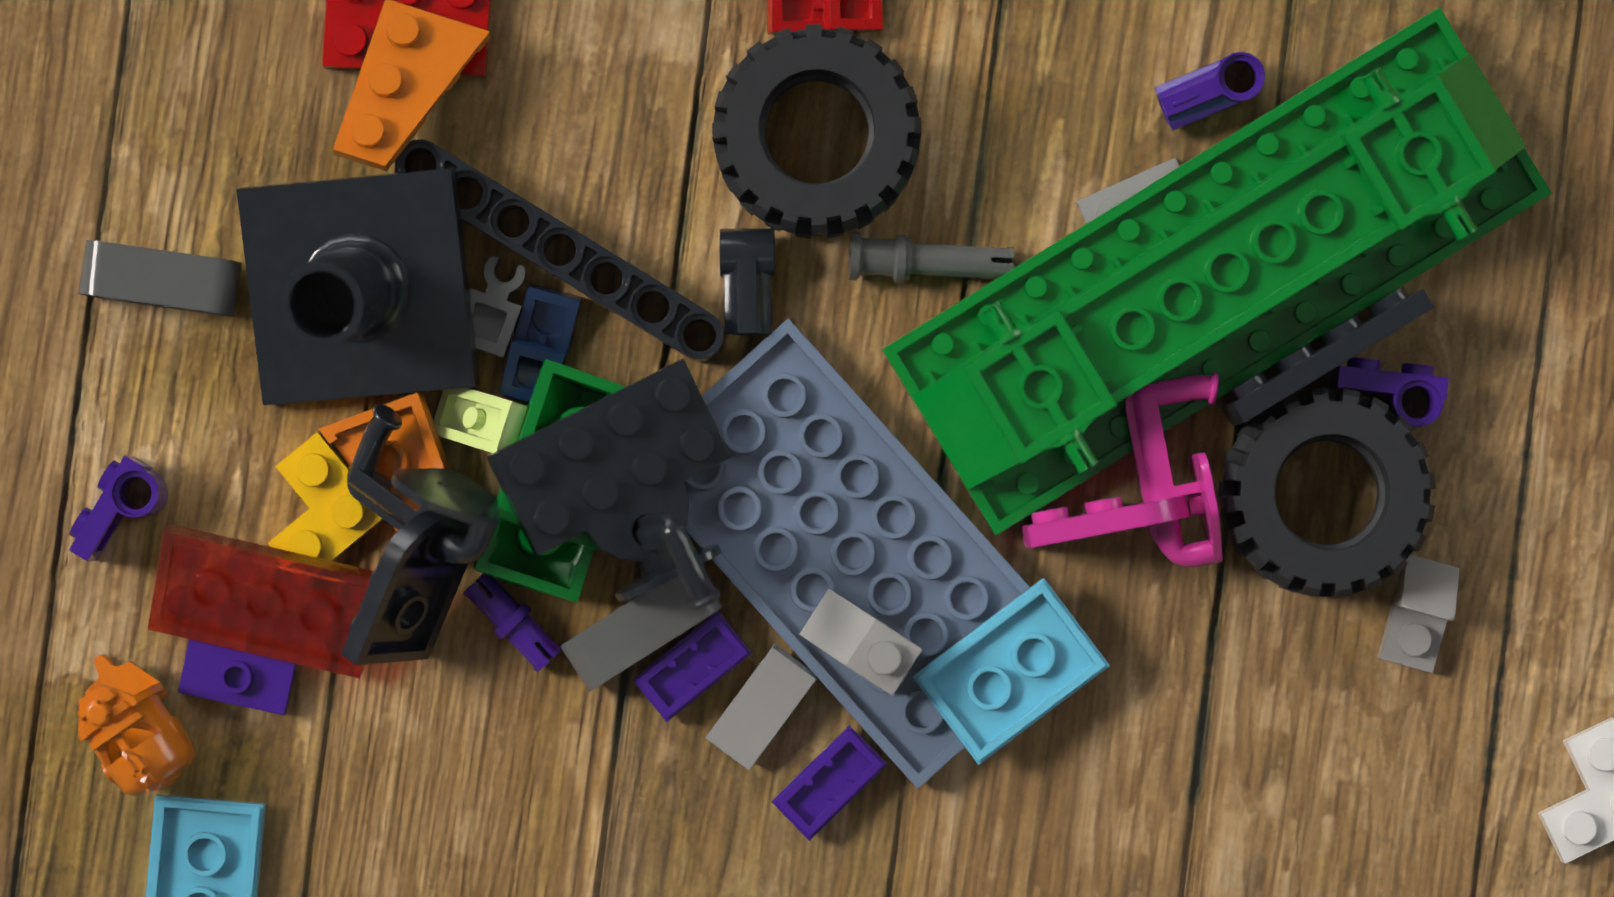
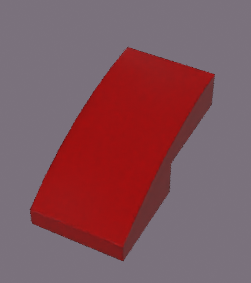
M767 0V35H774V33L790 28L791 32L806 29V24H822V29L838 30V26L853 30L854 33L883 30L882 0Z

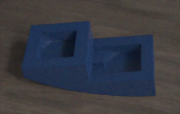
M533 283L529 284L516 335L511 343L499 394L530 402L544 360L548 359L565 365L583 297Z

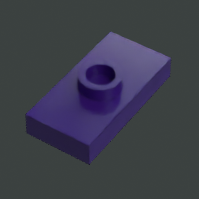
M717 611L635 677L633 681L665 721L668 722L750 656L752 652L719 611Z
M189 639L178 693L286 715L298 661Z
M849 725L771 802L810 841L887 766V763Z

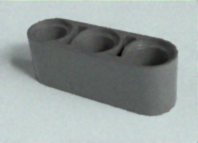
M86 240L78 294L234 317L242 263L221 258Z
M678 576L636 597L560 647L587 690L591 692L723 607L717 599L708 606L691 608L687 602L690 596L681 577Z

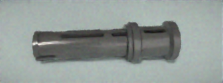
M851 232L848 252V280L857 281L860 275L892 277L894 283H903L904 280L908 281L910 275L995 280L1014 268V263H1011V259H1014V247L997 248L912 243L911 238L901 234H897L893 240L862 238L860 232Z

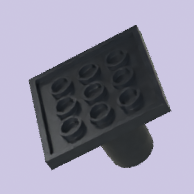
M455 167L236 189L263 405L476 387L480 384Z

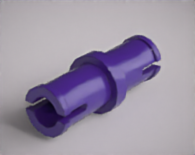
M482 574L476 582L490 597L475 582L462 594L468 597L496 627L493 631L500 640L505 636L534 667L533 669L539 672L550 661L539 651L535 644L549 659L554 658L562 650L560 645H557L529 615L532 610L525 602L519 605L495 578Z

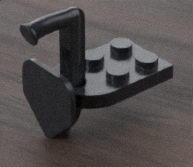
M382 404L376 405L373 409L374 416L363 434L349 468L347 487L355 499L398 531L387 544L377 567L370 576L369 587L357 615L351 622L349 635L341 652V655L354 665L429 659L468 563H472L483 556L499 523L497 498L463 474L443 468L397 469L390 480L376 470L392 431L399 430L402 426L399 414L391 407Z

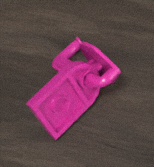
M1212 372L1211 375H1193L1153 382L1126 397L1125 411L1143 503L1123 506L1120 496L1084 503L1086 514L1071 517L1068 515L1067 507L1032 513L1033 524L1021 526L1024 546L1033 548L1148 526L1149 534L1156 545L1171 562L1182 567H1199L1222 562L1219 512L1206 454L1203 452L1190 455L1192 483L1174 486L1159 412V406L1191 400H1208L1209 404H1215L1219 386V374ZM1190 515H1199L1206 540L1184 544L1179 519L1190 517Z

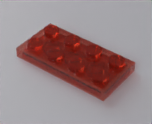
M169 523L163 531L148 630L360 679L365 665H354L342 656L341 652L348 638L351 622L357 615L369 587V579L373 571Z

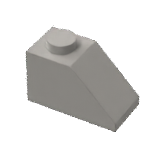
M831 589L827 590L799 634L892 696L922 651L921 647Z

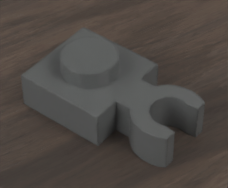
M492 255L484 268V277L488 283L486 292L483 293L472 288L469 290L475 347L505 358L523 308L508 301L511 293L517 292L524 285L527 278V269L524 266L518 265L515 277L509 282H501L496 277V269L499 266L500 259Z

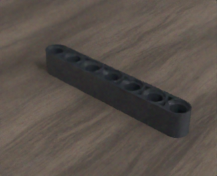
M424 139L412 140L395 160L397 173L409 172L410 160L419 153L434 155L436 169L455 167L457 187L463 182L475 181L480 183L483 189L482 199L477 206L471 209L460 208L462 221L686 358L696 362H707L716 358L722 351L725 343V332L720 321L712 313L434 143ZM512 209H521L527 212L529 216L528 229L523 235L518 237L505 236L501 230L500 222L502 217ZM559 237L569 238L576 245L574 259L564 266L553 265L547 258L548 245ZM607 265L617 267L622 273L623 281L621 287L612 294L598 293L593 286L595 272ZM649 294L663 295L669 302L668 314L660 322L649 323L640 317V302ZM696 322L708 323L716 331L714 344L705 351L697 352L691 350L685 342L687 329Z

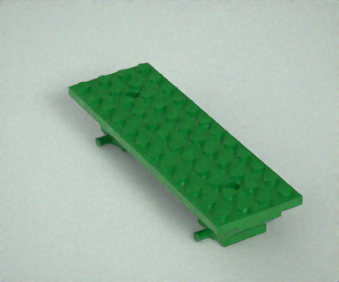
M1438 7L881 350L994 535H998L1133 452L1125 411V399L1137 390L1153 382L1193 375H1211L1212 372H1217L1219 374L1217 400L1229 393L1231 389L1268 369L1279 360L1307 345L1322 334L1546 198L1552 192L1526 151V144L1471 53H1467L1442 9ZM1191 400L1159 406L1163 433L1209 405L1208 400Z

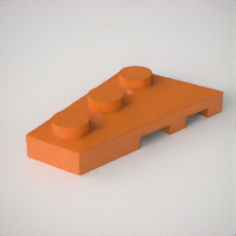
M385 0L333 147L334 155L387 172L425 123L430 111L446 91L449 92L460 78L462 70L476 52L479 53L489 41L490 31L392 0Z
M416 392L384 404L399 414L402 426L399 430L392 431L376 470L390 480L397 469L443 468L450 470L424 393ZM373 409L319 428V431L329 444H333L350 466L363 434L374 416Z

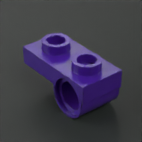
M1352 357L1347 361V366H1337L1332 369L1330 389L1339 390L1344 388L1364 394L1386 396V404L1389 405L1388 410L1397 417L1403 416L1413 428L1426 426L1434 422L1442 411L1444 400L1447 399L1449 378L1434 376V366L1402 363L1401 372L1380 370V360ZM1409 388L1420 390L1427 400L1426 411L1418 419L1408 416L1401 405L1402 396Z
M125 455L120 463L113 460L109 464L97 485V488L102 490L103 493L93 510L85 507L70 530L69 535L74 537L75 540L69 551L86 561H98L124 516L148 518L158 514L164 508L168 498L167 485L159 474L152 471L151 466L133 456ZM137 478H143L151 487L150 501L140 509L134 508L128 502L126 495L129 484Z

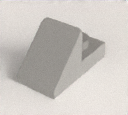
M1410 555L1406 560L1408 565L1400 572L1377 658L1433 673L1447 621H1454L1460 568Z

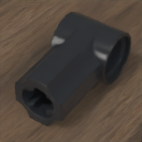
M774 228L720 229V277H724L725 335H770L772 325L771 277H775Z

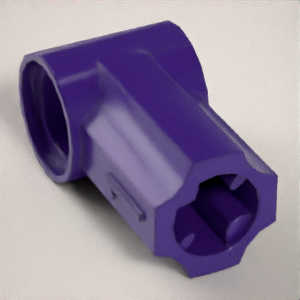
M1236 52L1231 53L1222 60L1154 87L1164 117L1171 131H1174L1235 105L1247 103L1262 89L1265 72L1258 58L1250 53ZM1233 64H1242L1248 67L1253 73L1254 78L1252 88L1243 93L1230 90L1224 81V73L1227 67Z

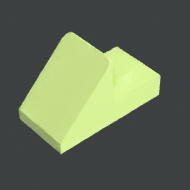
M469 388L445 389L442 392L433 422L438 436L494 453L518 440L528 406Z

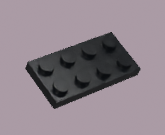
M1404 287L1391 292L1367 307L1372 317L1361 323L1356 315L1322 334L1321 337L1325 345L1316 351H1313L1310 344L1301 347L1276 362L1275 366L1279 371L1278 374L1266 380L1263 373H1260L1231 389L1229 395L1233 401L1221 407L1231 425L1235 426L1245 423L1435 308L1424 289L1409 295Z

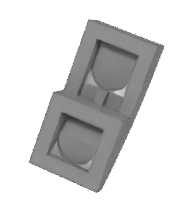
M774 644L713 726L706 739L750 770L815 682L817 676L809 668Z

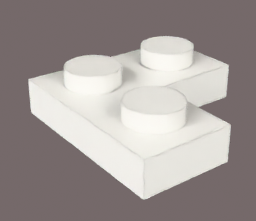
M1610 717L1562 740L1586 790L1538 812L1562 863L1566 864L1614 841V717Z

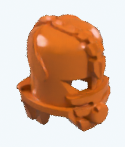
M107 655L97 656L94 663L99 677L87 689L85 696L79 700V711L77 712L79 716L78 739L81 743L88 741L92 751L95 752L101 761V768L105 775L125 794L130 796L142 795L144 793L160 791V789L176 783L178 777L182 774V770L192 763L195 753L193 742L182 724L175 716H171L162 702L168 695V690L165 689L160 681L146 673L133 661L116 666Z

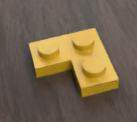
M320 432L312 435L275 466L309 507L306 512L268 542L269 546L302 585L308 583L384 520L350 494L347 487L348 466Z

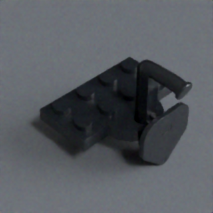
M684 359L678 360L486 456L534 556H538L585 533L598 550L614 559L637 561L643 575L615 593L618 601H627L638 597L678 576L681 577L690 596L687 602L691 608L708 606L719 598L720 592L718 588L712 586L702 564L716 557L722 551L718 544L708 545L695 550L685 530L690 502L684 481L732 456Z

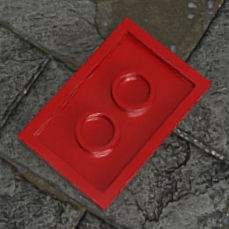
M326 0L322 66L325 69L361 70L385 0ZM392 0L489 31L491 0ZM489 41L479 53L476 52L461 72L462 77L486 78Z

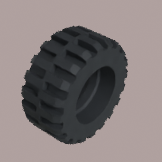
M806 24V29L791 32L790 28L774 33V38L763 44L759 41L747 50V56L739 64L735 63L726 76L727 81L722 91H719L716 99L712 137L722 177L729 191L735 195L740 205L751 216L755 215L764 221L766 226L774 228V230L779 232L784 230L794 233L795 237L811 239V236H827V238L842 236L844 232L855 228L859 230L873 222V219L882 212H886L897 201L898 196L904 187L907 186L912 176L918 157L921 138V117H919L918 100L913 86H909L904 77L905 71L895 59L891 60L882 52V46L870 38L865 41L856 37L853 30L838 26V30L822 29V24ZM807 82H826L846 90L858 101L868 123V143L858 164L841 178L826 183L803 182L786 174L772 159L765 140L766 121L774 103L789 89Z
M1327 388L1311 389L1284 398L1258 414L1236 435L1238 438L1232 449L1227 451L1223 462L1225 471L1223 480L1219 481L1218 497H1222L1224 512L1220 514L1224 528L1229 529L1234 540L1231 544L1239 556L1245 557L1253 566L1252 570L1263 579H1268L1279 585L1278 587L1293 593L1316 597L1352 596L1353 593L1369 591L1382 585V581L1390 575H1397L1408 565L1406 560L1411 553L1419 551L1426 539V536L1422 534L1425 525L1433 520L1435 505L1430 504L1431 489H1436L1434 472H1428L1425 458L1430 456L1424 443L1415 440L1410 432L1413 429L1411 424L1403 416L1397 417L1389 411L1388 404L1375 397L1370 399L1362 396L1359 391L1344 388L1339 390ZM1320 441L1340 443L1360 454L1370 466L1377 488L1375 509L1367 525L1354 537L1332 545H1321L1306 541L1290 530L1278 511L1275 497L1277 478L1286 460L1298 449Z

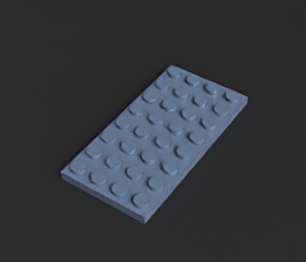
M788 318L702 395L732 457L684 481L690 502L685 530L701 548L712 544L719 545L722 552L712 558L715 564L914 786L919 789L965 746L912 676L1029 589L1030 586ZM828 589H831L922 648L919 656L893 696L799 635Z

